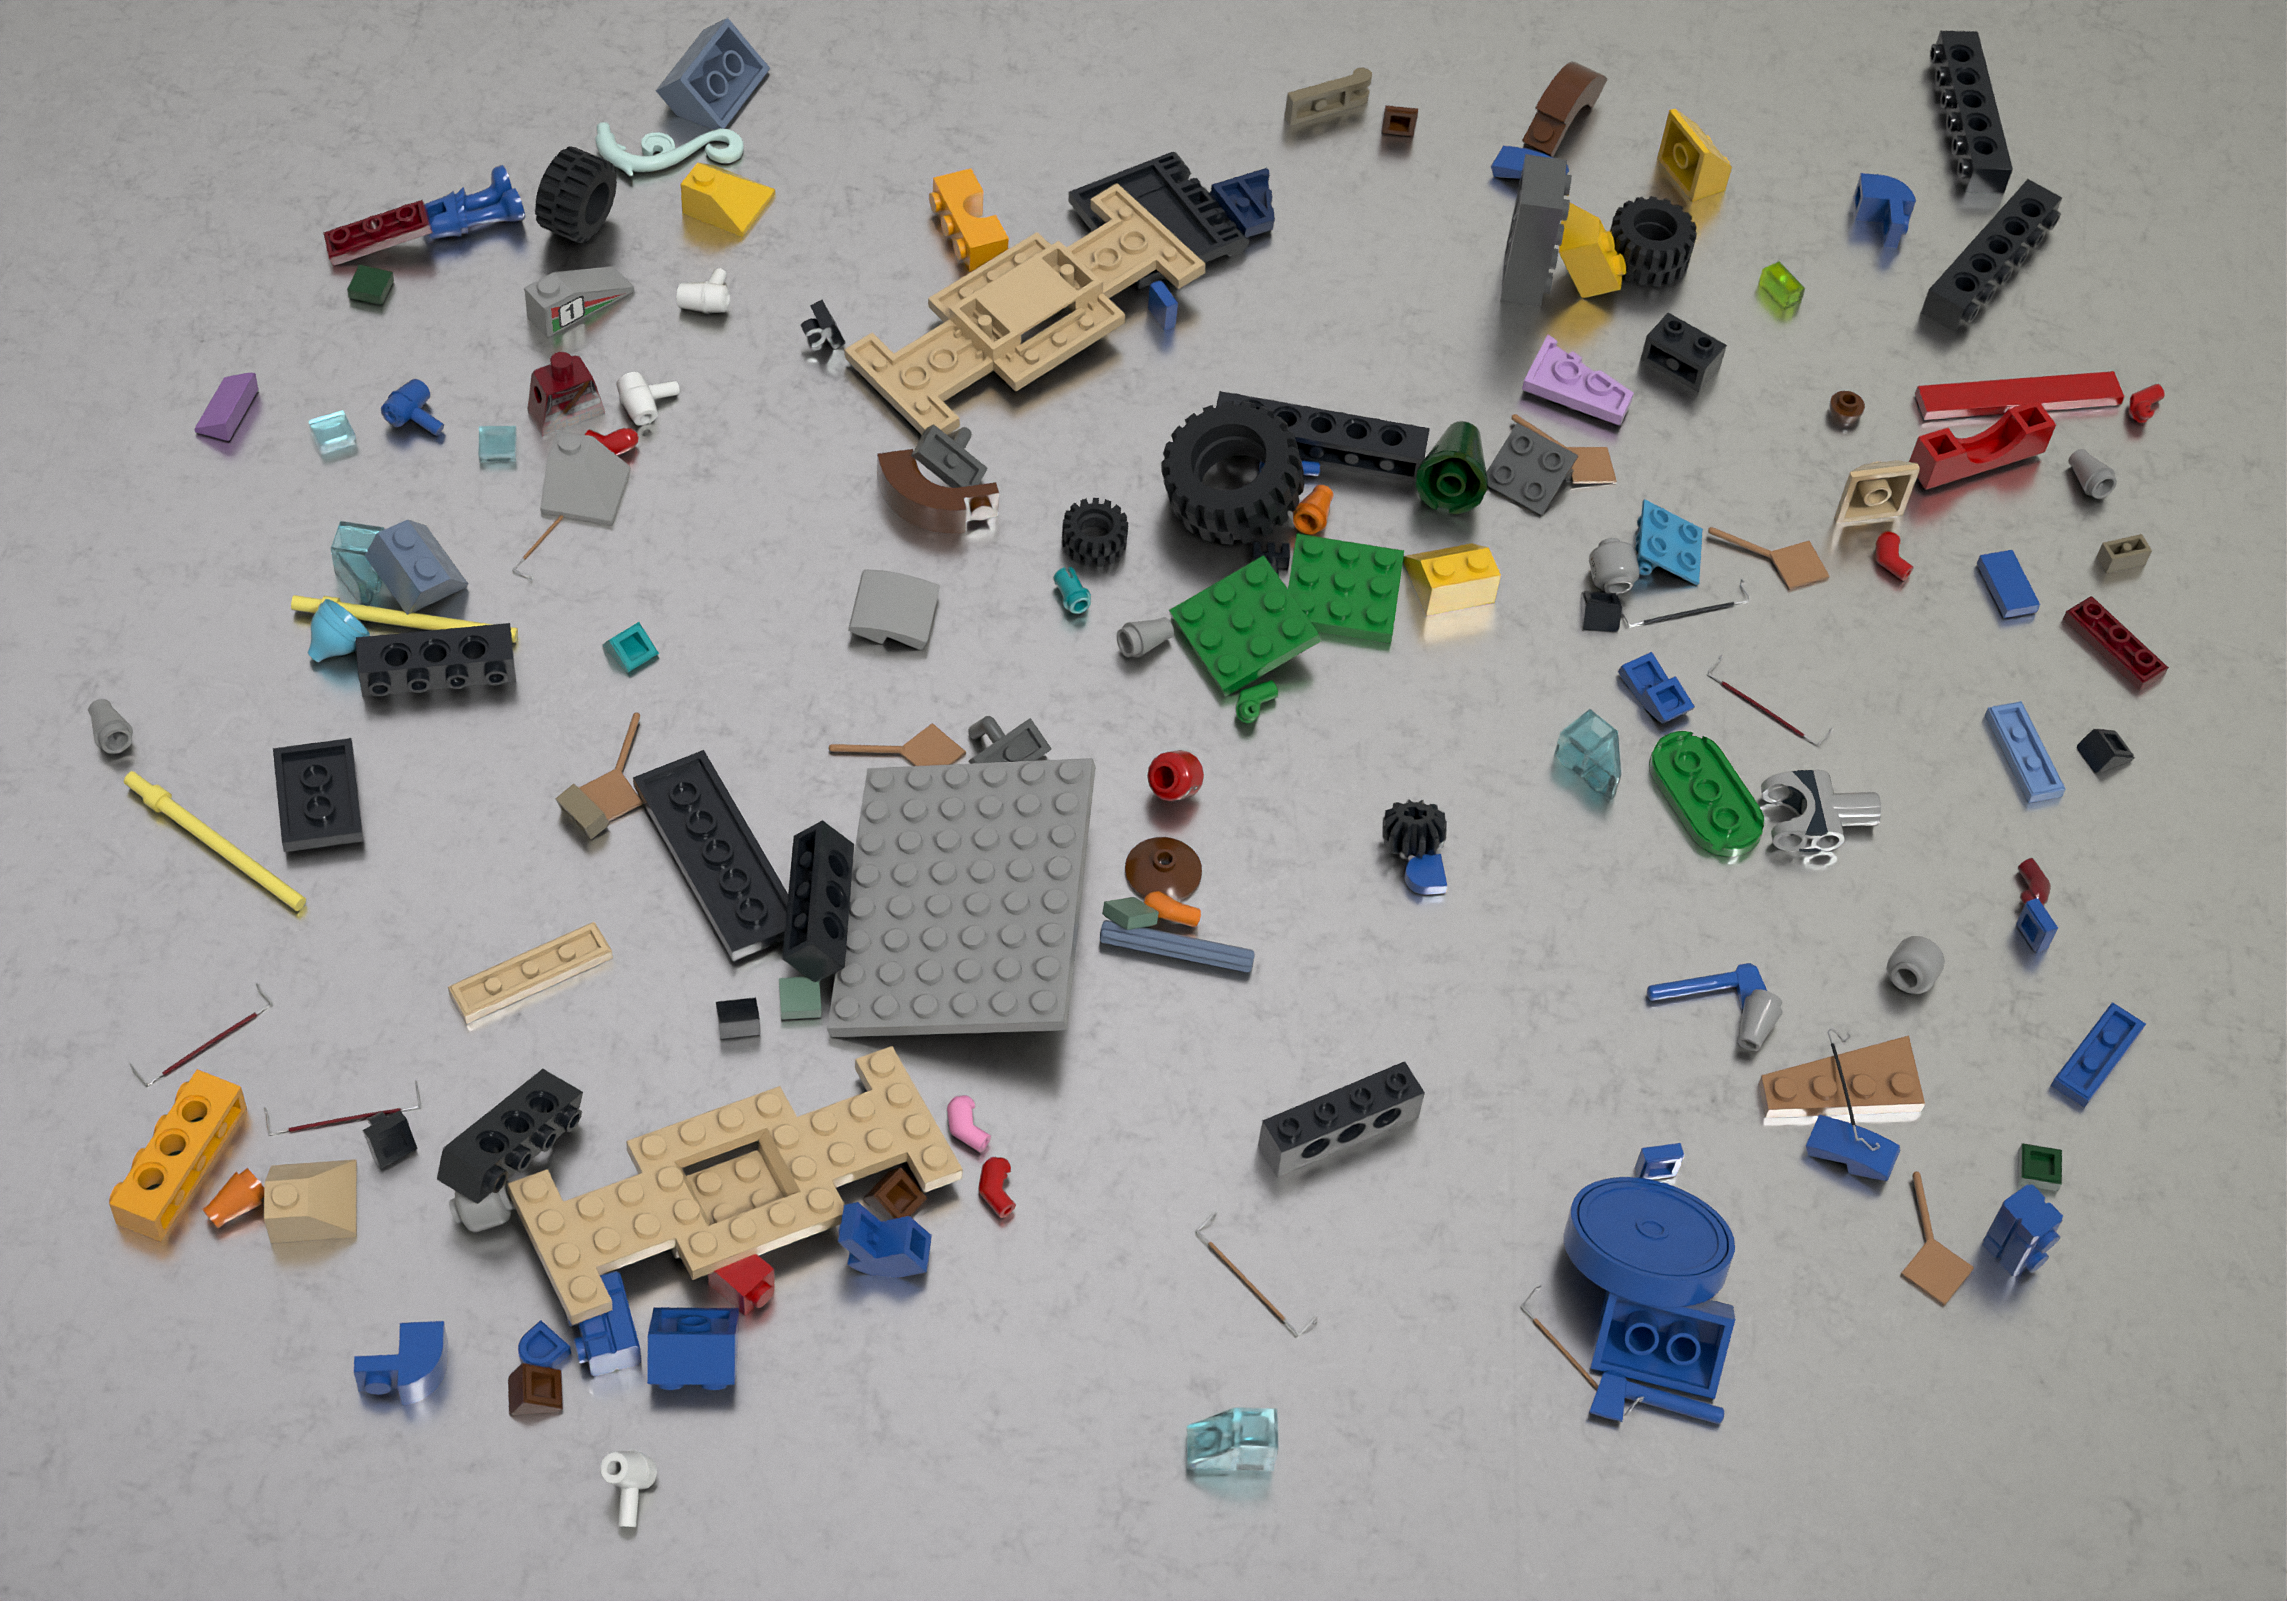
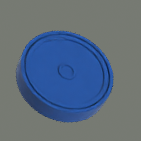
M1636 1177L1603 1179L1593 1182L1580 1190L1572 1202L1563 1235L1565 1250L1569 1258L1579 1271L1595 1284L1625 1299L1660 1307L1691 1306L1714 1297L1725 1284L1735 1253V1240L1730 1227L1711 1206L1698 1197L1675 1186Z

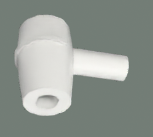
M717 268L713 271L709 281L680 283L676 296L678 307L705 314L724 313L730 301L728 287L723 285L727 277L726 272L721 268Z
M639 372L627 373L616 382L620 403L624 405L633 422L641 426L650 424L658 416L654 399L679 395L680 392L677 381L648 385Z
M636 1450L613 1452L602 1460L600 1467L601 1476L606 1482L621 1487L618 1527L636 1528L639 1490L649 1488L655 1482L657 1475L656 1464L650 1457Z

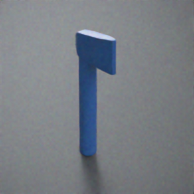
M1746 963L1738 965L1733 972L1650 985L1647 988V996L1651 1001L1736 987L1741 1010H1743L1745 998L1751 996L1753 990L1761 989L1767 991V988L1757 966Z
M1610 1370L1603 1373L1589 1411L1591 1414L1622 1422L1625 1398L1636 1401L1637 1398L1643 1396L1644 1399L1641 1403L1720 1424L1725 1415L1722 1407L1626 1381V1378L1621 1373Z

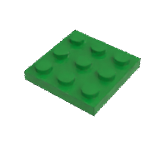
M1297 534L1288 590L1317 632L1391 644L1404 550Z
M1264 555L1169 610L1171 618L1225 697L1321 642L1319 633Z

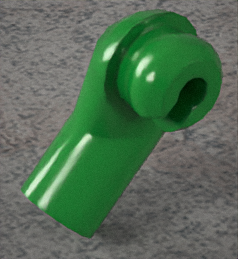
M1270 680L1240 692L1235 707L1238 719L1245 723H1252L1260 715L1261 703L1278 697V689L1274 681Z

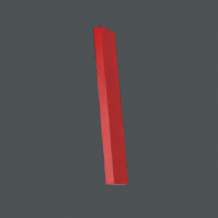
M2114 371L1917 386L1915 391L1924 420L2005 414L2009 408L2039 400L2047 411L2121 405L2125 398Z

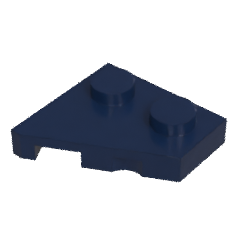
M1267 168L1224 180L1211 186L1210 194L1218 202L1219 207L1226 212L1225 214L1229 220L1233 221L1237 229L1241 230L1246 237L1273 230L1275 215L1274 208L1271 206L1273 198L1272 190L1269 189L1270 173Z

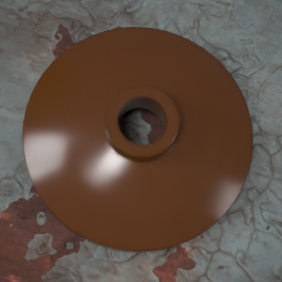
M1154 837L1140 842L1130 851L1125 862V877L1131 889L1144 899L1147 894L1159 891L1179 902L1192 895L1198 888L1202 878V864L1196 852L1184 842L1169 837ZM1159 862H1167L1169 864L1163 865Z

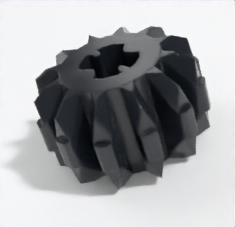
M1407 799L1405 804L1393 803L1391 809L1385 810V817H1383L1382 837L1384 845L1390 847L1393 854L1403 853L1405 858L1417 856L1419 859H1422L1424 854L1436 855L1437 849L1443 848L1444 841H1446L1447 821L1445 813L1438 810L1436 804L1426 805L1424 800L1412 802L1410 799Z

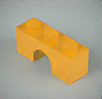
M972 168L933 177V192L929 193L932 211L934 213L938 212L941 217L944 234L950 236L953 240L955 255L958 260H963L969 272L974 271L1008 250L1009 238L997 215L977 218L983 216L984 191Z

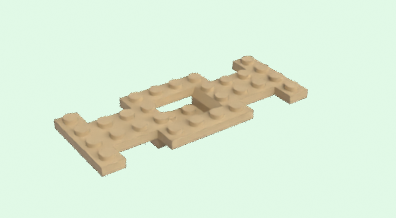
M1116 183L1091 199V209L1106 222L1101 227L1068 247H1065L1060 241L1051 245L1038 232L1034 233L929 297V308L944 323L895 353L872 332L844 349L845 359L922 435L925 429L933 424L948 435L960 427V418L944 403L945 400L992 371H995L1015 392L1125 323V313L1109 298L1156 269L1179 290L1205 273V263ZM1067 306L1072 311L1069 315L1021 344V334Z
M893 1046L855 1059V1070L867 1092L797 1117L781 1086L630 1139L626 1141L627 1152L638 1175L572 1199L562 1200L548 1169L508 1183V1194L571 1325L612 1311V1300L600 1275L671 1249L675 1258L681 1257L692 1280L753 1254L761 1255L840 1225L845 1204L836 1187L906 1161L924 1193L962 1179L963 1169ZM759 1140V1147L756 1151L687 1176L682 1170L683 1167Z

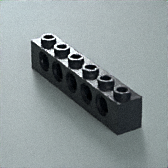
M1940 31L1936 44L1931 46L1930 61L1935 64V82L1937 86H1940L1942 92L1941 107L1946 109L1947 131L1951 132L1953 138L1952 153L1957 155L1958 177L1963 179L1966 192L2005 193L2013 167L1978 31Z
M2027 179L1929 288L1921 313L1954 332L1964 322L1971 323L1978 313L1979 305L1981 303L1986 305L1993 297L1996 286L1998 284L2003 286L2007 282L2014 265L2020 267L2029 253V248H2037L2045 235V230H2052L2056 226L2061 216L2058 208L2063 197Z
M1219 391L1216 407L1223 406V402L1234 401L1235 405H1242V402L1245 401L1255 403L1258 410L1261 406L1273 411L1275 417H1281L1288 424L1289 431L1294 434L1301 461L1319 462L1320 466L1416 483L1417 470L1425 459L1430 428Z

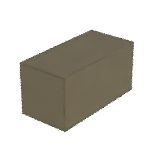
M2139 534L2102 543L2096 558L2107 574L2146 565L2152 549L2144 536Z
M572 784L555 798L561 811L591 840L610 825L604 812L575 784Z

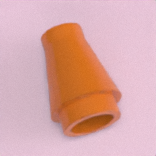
M1315 486L1313 491L1298 504L1293 512V523L1300 532L1312 535L1325 528L1330 504L1334 497L1333 491L1328 486Z
M248 1168L240 1174L235 1172L213 1200L202 1210L219 1229L225 1223L262 1205L261 1200L264 1198V1186Z

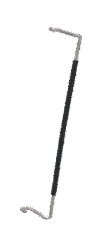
M1741 579L1740 587L1748 597V600L1729 602L1719 605L1688 610L1684 612L1643 620L1642 622L1634 624H1629V621L1626 618L1623 611L1621 614L1626 620L1627 626L1631 627L1639 624H1647L1682 615L1733 606L1735 604L1746 603L1750 601V596L1742 586V582L1744 584L1745 581Z
M1831 1028L1828 1030V1036L1840 1075L1856 1141L1862 1140L1870 1150L1875 1151L1880 1148L1878 1143H1876L1877 1147L1872 1148L1863 1138L1858 1139L1849 1094L1830 1031H1833L1842 1041H1846L1851 1035L1847 1032L1846 1035L1848 1037L1843 1039L1835 1029Z

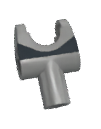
M1797 770L1779 773L1767 778L1761 784V793L1765 801L1785 806L1798 816L1791 818V821L1779 823L1771 830L1773 844L1782 850L1799 852L1830 851L1844 843L1845 836L1842 827L1876 826L1880 822L1881 802L1878 793H1834L1830 775L1824 770Z

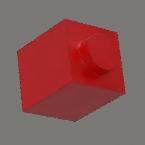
M753 1254L708 1274V1283L735 1308H739L743 1315H746L755 1306L757 1308L763 1307L773 1296L775 1291L774 1268L760 1256Z

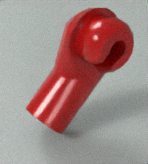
M2154 384L2130 396L2129 415L2133 420L2144 423L2153 417L2155 410H2151L2150 405L2164 398L2165 393L2162 386Z
M1885 531L1880 534L1876 541V560L1882 567L1904 581L1909 577L1914 566L1899 556L1900 537L1894 532Z
M991 1157L982 1165L978 1190L998 1216L1004 1218L1012 1213L1016 1207L1014 1201L1002 1189L1004 1179L1008 1176L1006 1173L1011 1172V1166L1009 1161L1003 1157Z

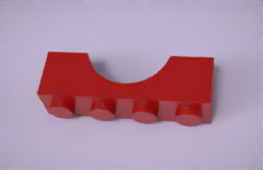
M2039 400L2009 408L1995 424L1972 437L1956 438L1949 427L1918 436L1909 462L1919 465L1920 471L1917 478L1925 489H1930L2045 453L2056 423Z

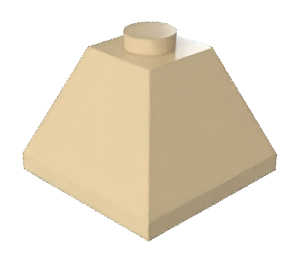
M1900 460L1876 461L1864 464L1851 471L1834 516L1836 524L1903 515L1920 471L1919 465Z
M357 1160L271 1165L265 1179L264 1221L270 1243L357 1237Z

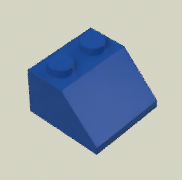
M654 1307L648 1330L647 1384H658V1387L664 1390H676L684 1385H701L703 1389L720 1390L726 1388L727 1385H735L739 1308Z

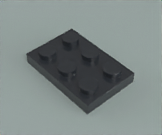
M352 738L273 748L281 838L284 852L364 841Z

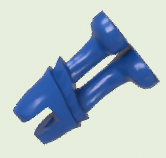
M503 165L494 167L492 170L491 185L488 188L466 195L463 187L456 194L452 191L446 196L425 204L433 232L428 234L431 239L450 236L462 237L461 234L468 233V228L474 225L502 221L519 222L525 219L521 198L516 188H512L508 173Z

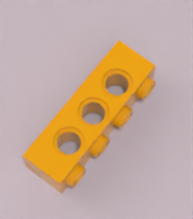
M198 1069L189 1082L186 1081L180 1086L174 1105L167 1115H162L157 1121L154 1135L148 1145L136 1153L129 1174L123 1182L117 1183L111 1192L109 1205L117 1225L159 1242L163 1240L246 1110L247 1106L241 1086ZM195 1118H203L198 1122H190ZM174 1151H182L178 1155L168 1156L170 1153ZM160 1184L156 1189L146 1190L151 1185Z

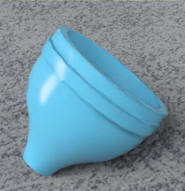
M325 599L319 605L312 618L310 627L311 643L307 653L317 662H321L329 657L347 655L357 650L356 637L370 636V633L344 607L330 599Z

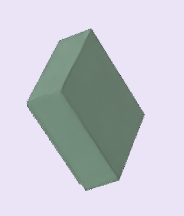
M1135 897L1104 901L1102 914L1122 928L1131 930L1156 925L1159 911L1147 906Z
M808 977L779 978L781 1020L821 1017L819 981L813 982Z

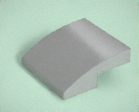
M864 569L861 574L848 631L883 644L885 639L889 637L922 650L928 641L940 585L902 573Z

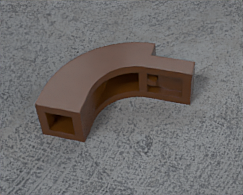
M1572 61L1566 64L1552 79L1535 107L1537 113L1522 142L1554 157L1576 114L1584 105L1593 109L1608 79L1604 75L1577 62Z
M913 449L877 454V479L882 496L889 507L910 524L932 532L958 534L966 533V521L998 517L999 490L996 482L958 488L943 487L932 483L922 475L917 466L916 459L911 456Z

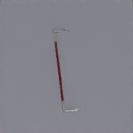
M1722 655L1718 657L1719 661L1708 670L1707 674L1814 745L1819 746L1831 734L1833 727L1829 729V733L1817 744L1767 708L1726 682L1711 675L1710 671L1721 662Z
M256 983L258 991L270 1001L269 1005L257 1011L256 1013L254 1012L253 1014L249 1015L245 1019L241 1020L237 1024L225 1030L218 1036L214 1037L198 1049L194 1050L193 1052H191L190 1054H188L187 1056H185L184 1058H182L181 1060H179L178 1062L164 1070L160 1075H158L156 1078H154L148 1083L134 1069L135 1067L133 1066V1064H130V1067L132 1071L145 1083V1085L148 1086L160 1077H162L163 1075H166L167 1073H169L170 1071H172L173 1069H175L176 1067H178L179 1065H181L182 1063H184L185 1061L199 1053L200 1051L204 1050L217 1040L221 1039L228 1033L232 1032L236 1028L240 1027L244 1023L256 1017L257 1014L272 1006L273 1002L260 989L261 985L259 983Z
M415 1081L418 1106L384 1110L383 1112L391 1114L399 1110L405 1111L420 1108L418 1081ZM264 1108L269 1135L372 1117L381 1112L337 1118L270 1132L267 1108Z

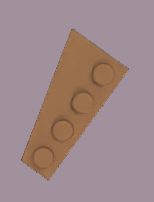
M1909 1035L1838 1054L1853 1115L1922 1112L1925 1101ZM1834 1056L1761 1075L1758 1085L1765 1118L1849 1115Z

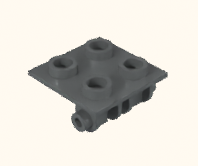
M1517 423L1487 470L1488 487L1542 516L1562 482H1568L1574 473L1572 466L1577 460L1578 455Z

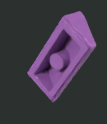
M249 372L224 377L194 428L195 432L229 441L259 390L256 374Z

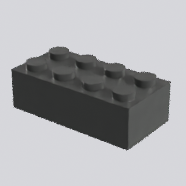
M1525 154L1505 248L1500 301L1541 307L1544 293L1550 294L1553 273H1549V269H1556L1559 251L1554 246L1561 245L1564 225L1560 224V221H1567L1570 200L1564 199V196H1569L1572 175L1566 174L1567 160Z

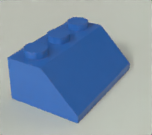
M1606 1290L1590 1368L1604 1372L1610 1370L1621 1373L1624 1377L1715 1399L1735 1323L1734 1306L1709 1299L1705 1302L1685 1307H1660L1634 1302Z

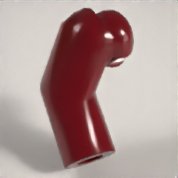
M2029 858L2018 866V871L2029 886L2028 890L2021 892L2020 899L2026 904L2027 901L2038 898L2044 906L2048 902L2051 884L2033 858Z

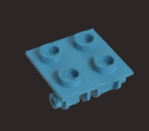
M1644 499L1642 501V514L1637 519L1639 533L1636 535L1635 550L1638 552L1639 574L1648 575L1653 569L1660 566L1698 585L1700 581L1703 529Z

